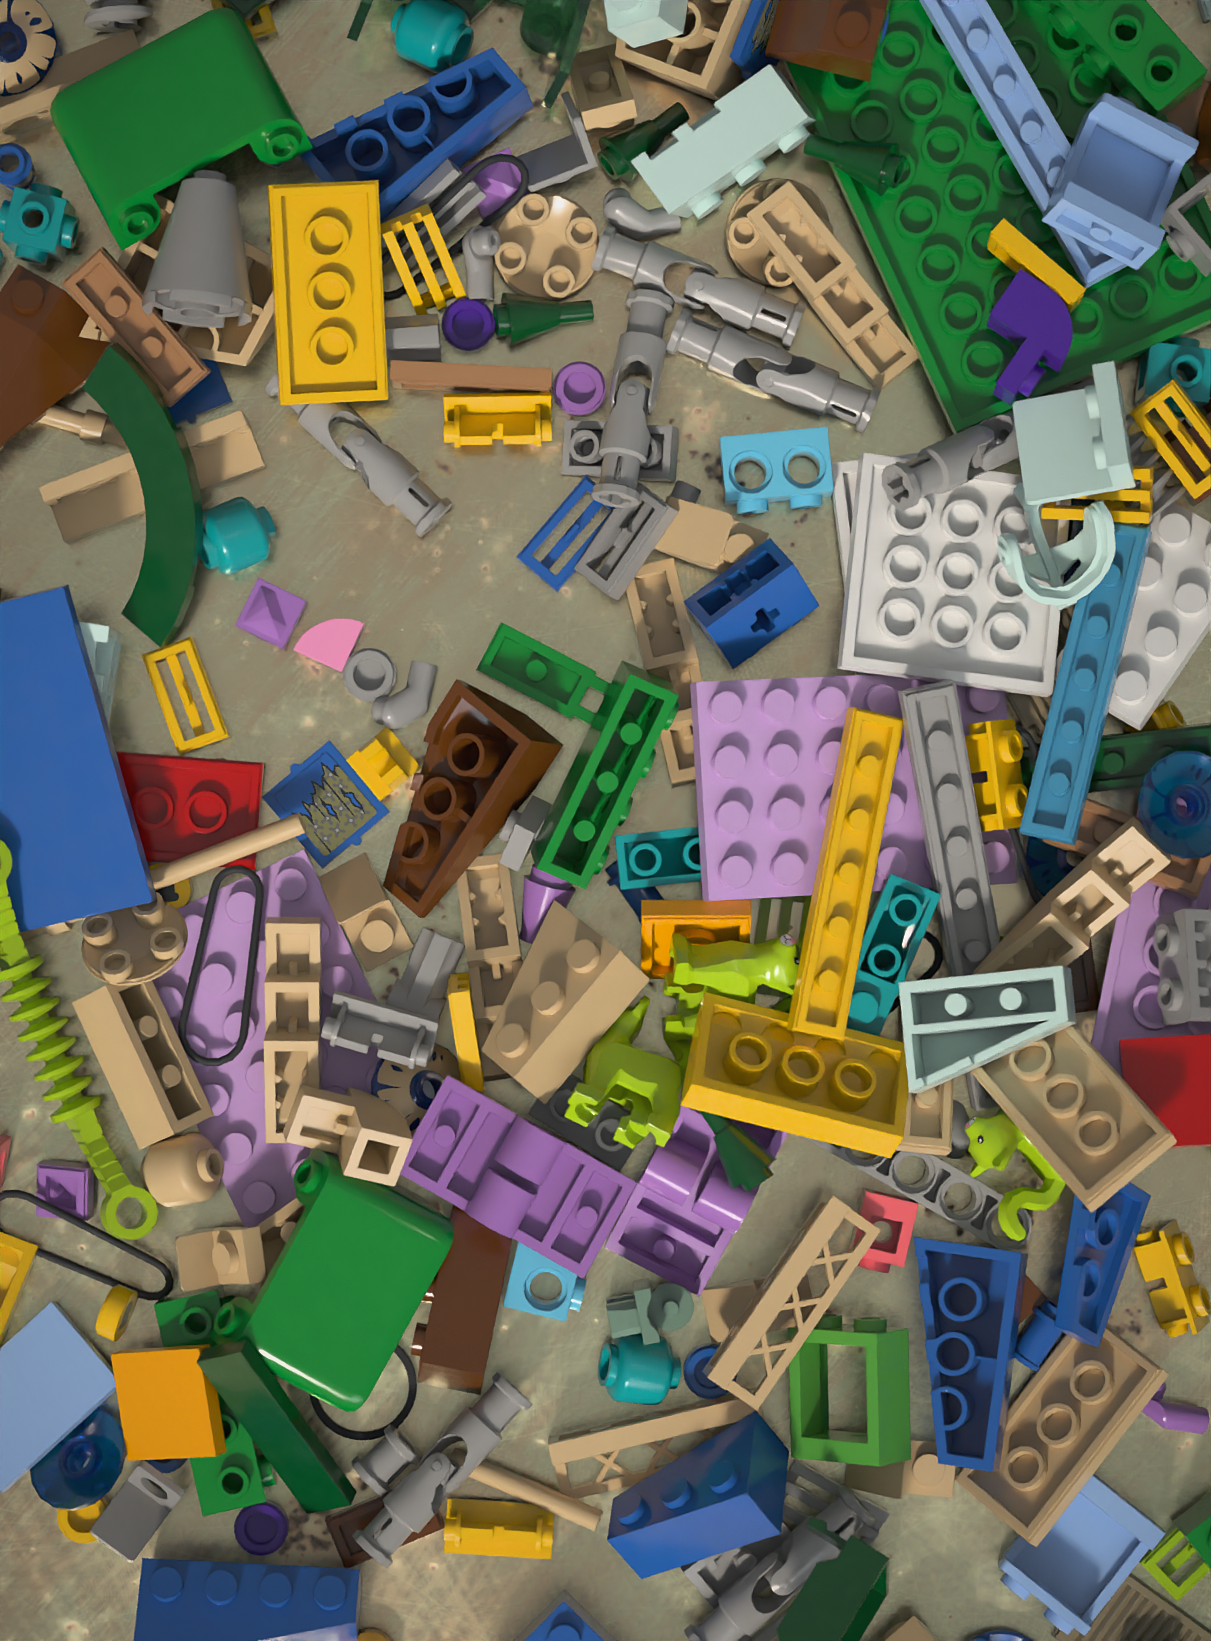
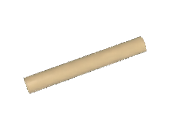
M454 1448L449 1459L457 1462L461 1468L465 1462L467 1452ZM485 1460L468 1476L593 1531L597 1529L603 1511Z

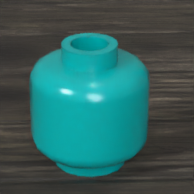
M411 0L408 4L404 3L398 7L391 21V32L395 34L394 45L398 55L434 73L443 72L465 61L472 47L474 32L469 27V19L466 12L444 0Z
M242 496L232 498L203 511L202 553L198 555L208 569L216 568L222 574L231 575L266 560L270 554L271 547L269 538L276 535L275 525L269 512L264 506L255 508L247 498Z
M638 1333L613 1339L612 1343H605L599 1357L598 1380L601 1386H606L607 1392L613 1400L642 1405H659L667 1396L669 1389H676L678 1387L681 1377V1361L679 1357H673L671 1345L665 1337L659 1336L660 1342L644 1345L642 1334Z

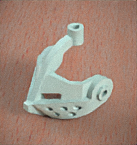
M1022 481L1015 487L1014 495L1024 508L1028 531L1036 553L1022 557L1016 536L1013 533H1004L997 537L999 558L1010 577L1030 598L1039 603L1057 606L1059 610L1068 608L1077 603L1078 599L1088 595L1109 571L1116 549L1112 515L1102 501L1092 503L1084 508L1083 530L1073 540L1049 548L1039 517L1038 507L1041 504H1027ZM1076 560H1079L1081 565L1072 577L1063 584L1061 578ZM1031 577L1048 583L1050 587L1038 583Z

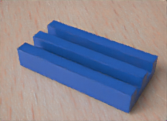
M586 475L517 555L518 560L548 583L557 593L576 572L574 567L615 508L593 500L541 562L533 557L587 492L592 493L593 486L597 484ZM603 506L608 508L611 512L561 571L554 575L549 569Z

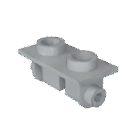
M335 990L330 1017L327 1016L324 1022L321 1037L329 1039L330 1046L336 1047L338 1045L367 1054L370 1046L379 1048L377 1057L407 1065L408 1068L414 1070L416 1065L426 1067L428 1062H431L439 1020Z

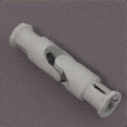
M611 224L607 225L601 237L591 265L592 270L599 272L604 268L632 279L633 286L637 288L659 291L671 297L675 303L692 309H705V306L702 305L704 303L709 304L722 317L724 322L746 331L753 327L781 338L782 345L789 348L807 306V302L802 300L795 304L767 293L764 285L744 277L716 278L715 274L718 275L719 272L710 264L653 241L643 244L616 233V226ZM675 263H688L696 266L686 280V290L683 296L685 298L673 294L666 288L664 283L665 272ZM762 310H768L786 318V321L783 322L762 313Z
M650 289L630 291L626 297V305L630 308L627 329L619 337L609 395L612 410L604 425L599 454L603 457L599 484L593 486L591 493L593 500L616 508L638 506L640 501V494L636 491L640 465L647 460L651 438L646 424V412L648 408V414H651L656 405L667 346L665 340L662 339L666 315L672 313L674 301L671 297ZM637 372L644 373L652 378L650 389L636 379H628L621 384L620 382L627 374Z
M684 307L666 348V352L670 354H675L679 351L706 362L707 369L762 392L774 394L784 401L820 416L827 412L856 424V430L864 433L882 390L875 386L868 390L840 378L839 371L805 357L790 354L783 348L725 325L722 328H718L692 317L691 310ZM746 358L765 359L763 368L760 371H756Z
M277 372L264 389L270 396H278ZM348 403L288 405L299 415L297 421L343 465L353 470L357 469L368 489L387 507L394 505L416 526L414 532L420 538L428 533L451 508L453 503L447 497L439 498L418 478L420 471L401 453L387 445L381 444L382 441L376 430ZM340 422H346L358 427L359 429L350 432L347 441L341 448L333 441L329 432L330 427Z
M1013 409L923 448L918 452L915 459L906 463L896 462L885 467L881 475L882 486L889 501L896 508L906 510L916 506L920 498L932 492L943 494L989 470L1019 458Z
M496 1372L492 1377L494 1384L472 1408L466 1406L425 1453L420 1461V1467L401 1479L383 1499L385 1506L364 1530L357 1529L352 1534L355 1541L384 1567L388 1568L393 1563L391 1556L412 1532L419 1533L435 1516L444 1502L446 1494L458 1488L502 1440L500 1433L521 1409L529 1410L533 1405L526 1396L499 1372ZM458 1441H464L467 1445V1455L461 1468L457 1462L448 1459L446 1455L442 1454L445 1448Z
M843 1484L838 1489L839 1496L818 1516L809 1515L784 1540L777 1552L767 1555L718 1598L719 1606L697 1626L690 1624L684 1629V1633L689 1641H738L744 1634L751 1636L800 1590L803 1582L808 1579L818 1562L838 1557L841 1552L840 1549L808 1530L807 1523L810 1518L824 1520L827 1522V1529L847 1541L850 1535L853 1536L865 1524L871 1527L877 1522L873 1513L849 1487ZM765 1576L770 1583L771 1589L776 1594L760 1598L753 1595L752 1592L758 1580Z

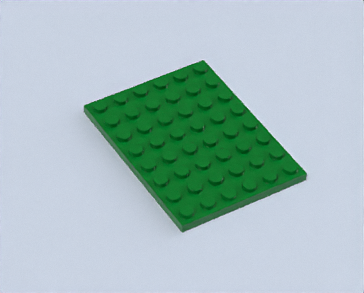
M891 0L887 31L879 46L870 82L782 60L798 96L816 119L811 124L816 135L840 143L843 141L898 143L899 155L905 158V167L899 184L896 188L889 187L881 196L835 167L834 163L829 162L953 434L960 433L984 420L1013 409L1012 405L1015 401L1047 396L1093 376L1092 365L1114 361L1116 366L1145 353L1153 345L1168 343L1177 337L1186 335L1211 323V273L1205 277L1191 260L1187 262L1182 261L1170 248L1166 240V236L1169 233L1166 231L1159 249L1138 270L1126 266L1086 288L1080 304L1070 314L1073 328L1072 343L1060 372H1056L1040 361L1038 365L1046 370L1041 380L1029 397L1019 393L1010 406L993 395L996 382L1019 350V347L986 325L991 311L1016 274L987 249L991 231L1004 218L1083 287L1084 285L1049 225L1041 221L1043 214L920 1ZM986 0L1070 146H1072L1084 114L1104 93L1118 97L1120 91L1107 76L1101 79L1091 71L1083 59L1082 54L1085 51L1072 36L1066 39L1055 30L1047 16V13L1050 11L1040 0ZM1166 115L1160 120L1162 122H1169ZM1188 161L1182 167L1168 206L1197 184ZM1203 197L1182 215L1211 249V210Z

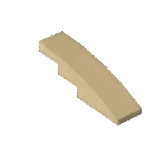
M790 181L786 182L747 213L748 219L776 259L873 387L884 388L919 360L911 342L888 315V308L856 270L857 264Z
M673 557L643 564L626 589L644 670L670 681L679 694L677 699L679 701V708L670 728L667 731L662 730L660 734L672 788L696 782L690 683L703 682Z
M1133 816L1051 889L973 971V975L1068 966L1089 949L1091 936L1130 906L1131 894L1171 862L1172 854L1167 853L1149 835V830Z
M503 853L477 856L457 880L466 958L469 967L474 1015L477 1024L482 1072L485 1082L512 1078L483 1053L481 1049L523 965L510 868L499 863Z
M267 917L265 922L264 1087L266 1143H288L285 1141L283 1130L300 1085L322 1090L321 917Z

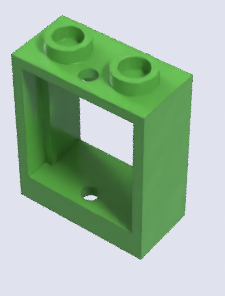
M823 1314L789 1364L791 1458L878 1467L911 1460L908 1328L887 1327V1319L884 1317L854 1318V1324H842L841 1314ZM796 1326L788 1327L789 1340L797 1330ZM827 1344L866 1347L868 1434L829 1430Z

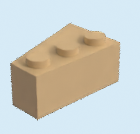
M553 900L481 1051L542 1103L546 1104L650 979L618 948Z

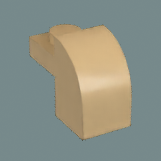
M300 1085L283 1130L285 1141L288 1143L337 1154L343 1175L394 1187L413 1141L408 1123L398 1110L382 1099L352 1087H348L346 1095Z

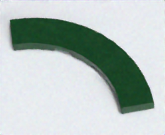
M119 343L109 345L82 388L101 406L123 437L138 472L144 497L146 514L144 556L138 580L121 614L162 648L171 642L181 625L196 586L193 582L196 575L198 554L202 553L203 549L201 490L195 463L185 434L181 427L177 428L168 408L161 399L164 395L138 361Z

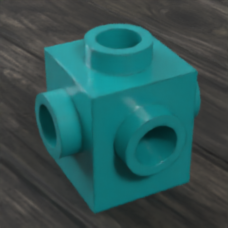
M31 183L30 190L14 187L11 201H3L0 209V232L3 233L2 240L12 251H15V258L38 265H46L47 259L64 263L67 249L73 248L76 243L80 219L75 216L76 210L70 202L62 198V190L44 184ZM32 212L44 215L42 224L37 228H29Z
M1177 337L1168 343H1158L1149 347L1145 353L1140 354L1135 404L1143 403L1176 378L1199 410L1209 403V397L1211 398V349L1199 348L1200 341L1188 337ZM1171 395L1165 399V402L1178 418H1187Z

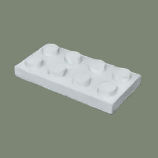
M1175 502L1154 516L1147 526L1152 531L1108 710L1110 714L1139 731L1145 726L1211 628V523ZM1064 648L1056 658L1055 681L1057 680Z

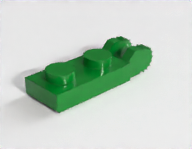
M502 622L476 669L478 672L570 720L575 717L590 726L597 712L594 713L580 706V703L589 687L605 697L611 684L595 676L596 671Z

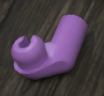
M1165 1382L1141 1411L1162 1428L1196 1434H1204L1206 1432L1210 1419L1209 1412L1204 1407L1172 1403L1163 1399L1167 1387Z

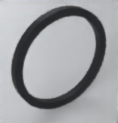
M399 1345L395 1348L394 1353L402 1361L409 1381L407 1401L400 1414L391 1423L380 1429L367 1432L352 1431L335 1423L326 1414L319 1399L309 1394L315 1413L326 1427L348 1439L373 1440L385 1436L384 1430L390 1424L398 1428L409 1415L416 1398L417 1380L409 1356Z

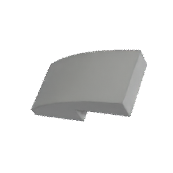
M565 420L561 474L583 477L586 475L587 477L600 478L603 457L599 454V448L606 421ZM647 425L651 438L647 460L640 465L638 480L676 482L679 428L667 425Z

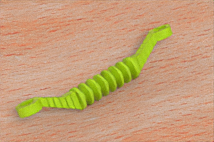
M0 840V982L11 981L13 985L0 998L2 1002L20 1001L21 1006L8 1017L10 1022L28 1021L29 1026L17 1036L19 1042H37L38 1045L25 1058L27 1062L45 1061L46 1065L33 1076L36 1082L53 1080L54 1085L42 1095L43 1101L61 1100L63 1104L50 1115L53 1124L65 1121L68 1128L71 1129L76 1142H79L78 1145L83 1154H86L87 1161L93 1167L95 1175L106 1192L100 1209L102 1225L108 1233L116 1238L127 1240L143 1238L151 1232L156 1224L158 1216L156 1201L148 1191L141 1187L133 1186L130 1183L126 1174L122 1173L124 1170L119 1161L115 1160L117 1157L112 1149L109 1148L110 1145L105 1136L101 1135L103 1132L100 1124L96 1123L98 1120L93 1110L103 1103L100 1095L82 1096L81 1091L93 1081L91 1075H73V1071L85 1059L83 1055L65 1056L64 1052L77 1040L74 1035L58 1037L56 1034L68 1022L67 1016L49 1017L48 1012L60 1002L59 997L40 996L39 992L52 982L51 977H33L31 974L44 961L41 954L30 957L26 947H24L25 944L21 935H18L19 928L17 922H15L14 910L11 909L12 903L10 896H8L9 893L6 885V879L11 873L12 857L6 844ZM133 1197L141 1206V1218L133 1227L125 1228L117 1220V1207L125 1198Z

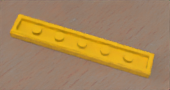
M856 707L847 708L787 1023L788 1030L844 1040L901 739L903 718Z

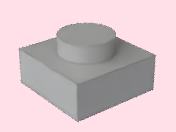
M533 795L522 813L514 809L512 810L499 836V839L507 842L499 863L519 872L542 829L552 804Z

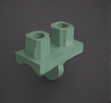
M649 1278L633 1281L634 1293L606 1298L612 1338L642 1333L644 1345L660 1342L658 1327L668 1331L678 1330L691 1320L694 1313V1301L690 1292L684 1286L677 1283H664L657 1286L651 1292Z

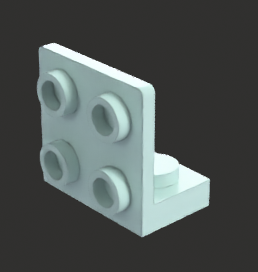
M1114 361L1092 365L1095 385L1085 386V389L1019 400L1013 403L1012 408L1024 495L1028 505L1136 487L1122 389Z

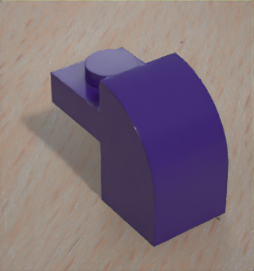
M1022 269L1018 271L991 311L986 325L1019 347V350L996 382L993 395L1010 406L1019 393L1029 397L1046 371L1038 365L1040 361L1059 373L1072 343V321L1062 299L1051 288Z

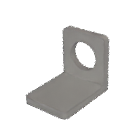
M569 91L562 93L561 97L574 134L517 157L524 162L529 171L528 189L531 192L554 183L565 182L574 175L597 167L584 125Z
M1211 173L1165 209L1161 225L1169 233L1166 236V240L1173 252L1184 262L1191 260L1205 277L1211 273V249L1182 214L1211 192Z
M141 1460L91 1527L90 1533L124 1560L133 1562L184 1495L185 1491L148 1462ZM149 1480L158 1484L164 1491L155 1487Z

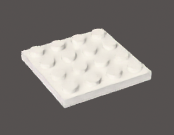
M871 453L861 454L858 461L837 669L931 682L952 680L955 682V685L1042 697L1052 695L1061 610L1057 606L1039 603L1030 598L1007 573L998 555L997 537L1004 533H1013L1016 536L1022 557L1036 553L1028 531L1024 508L1014 495L1015 487L1022 482V475L987 471L943 494L932 492L920 498L916 506L900 510L889 501L882 486L881 475L885 467L896 462L906 463L912 459ZM1071 499L1056 501V505H1071ZM1042 503L1038 507L1049 548L1067 542L1069 520L1042 519ZM1031 577L1038 583L1050 587L1048 583Z

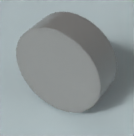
M364 648L354 652L348 658L343 668V681L349 693L355 698L364 702H374L379 697H387L393 691L397 682V670L394 662L386 653L375 648Z

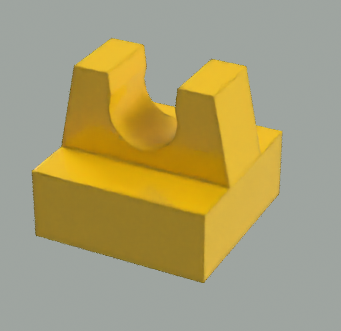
M387 727L346 759L379 801H383L422 768L392 730Z

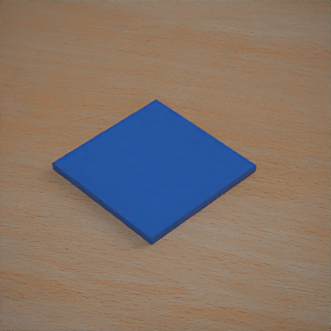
M68 584L0 601V840L6 844L11 852L12 868L11 873L6 879V885L9 893L8 896H10L12 903L11 909L14 910L15 922L18 924L19 932L150 903L157 898Z

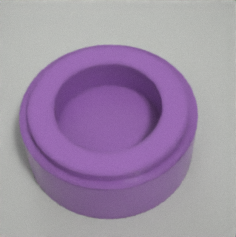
M577 361L569 363L561 368L555 376L553 382L554 399L559 408L568 415L574 417L589 416L595 413L605 400V378L597 367L588 362Z

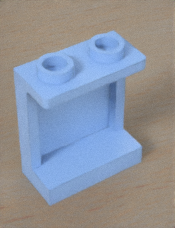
M1104 93L1083 116L1041 221L1138 270L1160 247L1166 232L1159 227L1164 211L1168 206L1183 165L1196 152L1199 144L1198 140L1185 134L1177 125L1162 122L1137 109L1131 101Z
M1093 1474L1037 1547L1027 1542L1020 1535L1016 1537L998 1560V1567L1005 1572L1000 1581L1023 1600H1026L1032 1594L1044 1603L1048 1608L1043 1615L1065 1634L1069 1635L1075 1628L1085 1636L1091 1629L1092 1621L1149 1549L1153 1550L1166 1533L1162 1527Z

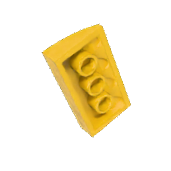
M707 992L704 993L692 1038L680 1106L891 1158L904 1138L909 1086L905 1045L903 1042L848 1028L845 1030L844 1040L788 1030L789 1013Z

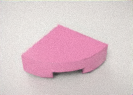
M345 618L321 622L305 632L293 650L343 673V668L351 656L365 624L357 620Z

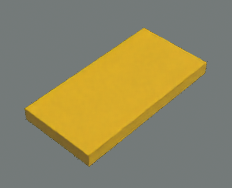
M378 181L267 185L279 404L297 405L388 400Z

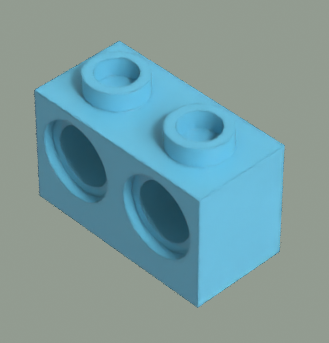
M828 427L725 436L719 439L724 506H736L737 514L739 515L768 512L769 503L790 501L791 509L823 506L822 498L831 497L834 492ZM804 456L813 460L818 469L817 478L810 483L804 484L793 480L788 472V463L792 459ZM748 461L757 463L764 471V482L759 487L753 489L742 487L734 476V470L739 464Z
M518 1242L503 1307L566 1322L569 1309L580 1310L587 1279L577 1277L573 1272ZM543 1272L556 1275L562 1284L560 1294L551 1300H542L535 1296L531 1289V1281L536 1275Z

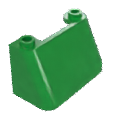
M231 8L210 10L71 84L55 96L50 108L52 121L121 250L146 238L159 225L161 211L153 194L189 176L195 171L204 168L250 143L255 155L261 161L268 164H281L290 161L313 148L242 16Z
M313 1148L308 1158L298 1166L294 1175L296 1197L306 1207L255 1300L252 1301L239 1296L231 1302L224 1304L215 1317L214 1328L209 1337L218 1345L247 1339L273 1375L327 1404L351 1413L363 1406L381 1376L453 1243L454 1227L450 1219L416 1193L398 1184L394 1187L343 1175L337 1155Z

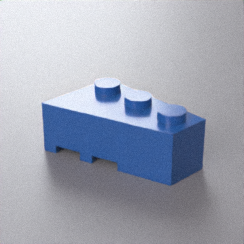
M754 1411L614 1497L607 1541L637 1575L644 1579L781 1534L789 1459L788 1448L759 1413Z

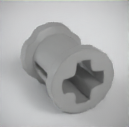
M391 1424L384 1430L385 1437L363 1458L356 1456L351 1461L352 1467L363 1481L382 1497L389 1493L388 1485L411 1463L418 1465L423 1458L411 1441Z

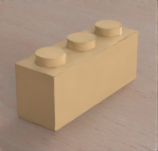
M152 980L130 986L108 984L72 1002L139 1150L214 1116Z

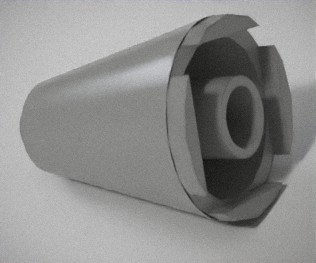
M199 170L194 172L193 178L182 181L143 294L142 309L148 315H151L154 306L163 309L162 320L208 328H224L225 317L239 316L238 326L246 325L252 321L253 307L237 189L233 184L226 182V175L223 173Z

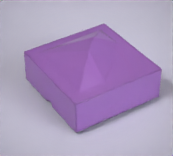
M506 148V149H504V150H502V151H500V152H498V153H495V154H493V155H497V154H509V155H512V152H511L510 148ZM480 161L473 163L465 168H462L461 170L467 174ZM508 162L494 163L481 170L473 178L487 195L477 205L482 220H485L518 191L521 183V173L515 165ZM528 187L523 197L530 194Z
M258 577L235 626L285 650L308 602Z
M45 1159L37 1164V1197L83 1221H88L94 1216V1171L90 1164ZM36 1205V1216L60 1218Z

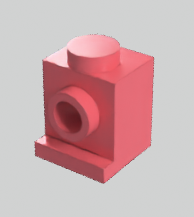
M862 1187L857 1214L872 1224L878 1221L887 1222L890 1226V1234L884 1240H874L857 1266L883 1273H889L891 1265L904 1267L919 1205L916 1201ZM855 1225L848 1251L853 1249L864 1233Z

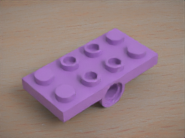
M447 1075L415 1131L412 1137V1144L400 1172L404 1177L464 1210L466 1214L483 1225L508 1238L515 1239L583 1279L638 1183L450 1075Z
M681 1106L680 1115L670 1138L664 1147L656 1146L604 1247L672 1283L684 1286L689 1292L700 1297L733 1234L738 1231L747 1215L760 1184L747 1193L741 1184L731 1189L713 1139L715 1134L699 1110ZM731 1119L733 1123H738L774 1157H776L788 1134L787 1132Z

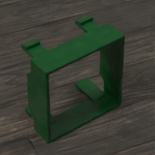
M810 1518L807 1523L808 1530L837 1547L841 1552L835 1559L816 1564L777 1627L779 1641H860L889 1593V1557L852 1535L846 1541L827 1529V1522L824 1520Z

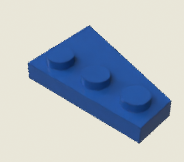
M1128 1182L1092 1213L1074 1195L1054 1327L1081 1343L1099 1347L1151 1197V1195L1131 1182Z

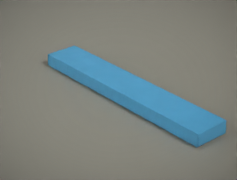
M1114 522L1116 549L1109 571L1088 595L1078 599L1075 604L1019 830L1024 835L1074 846L1076 844L1152 531L1148 527Z

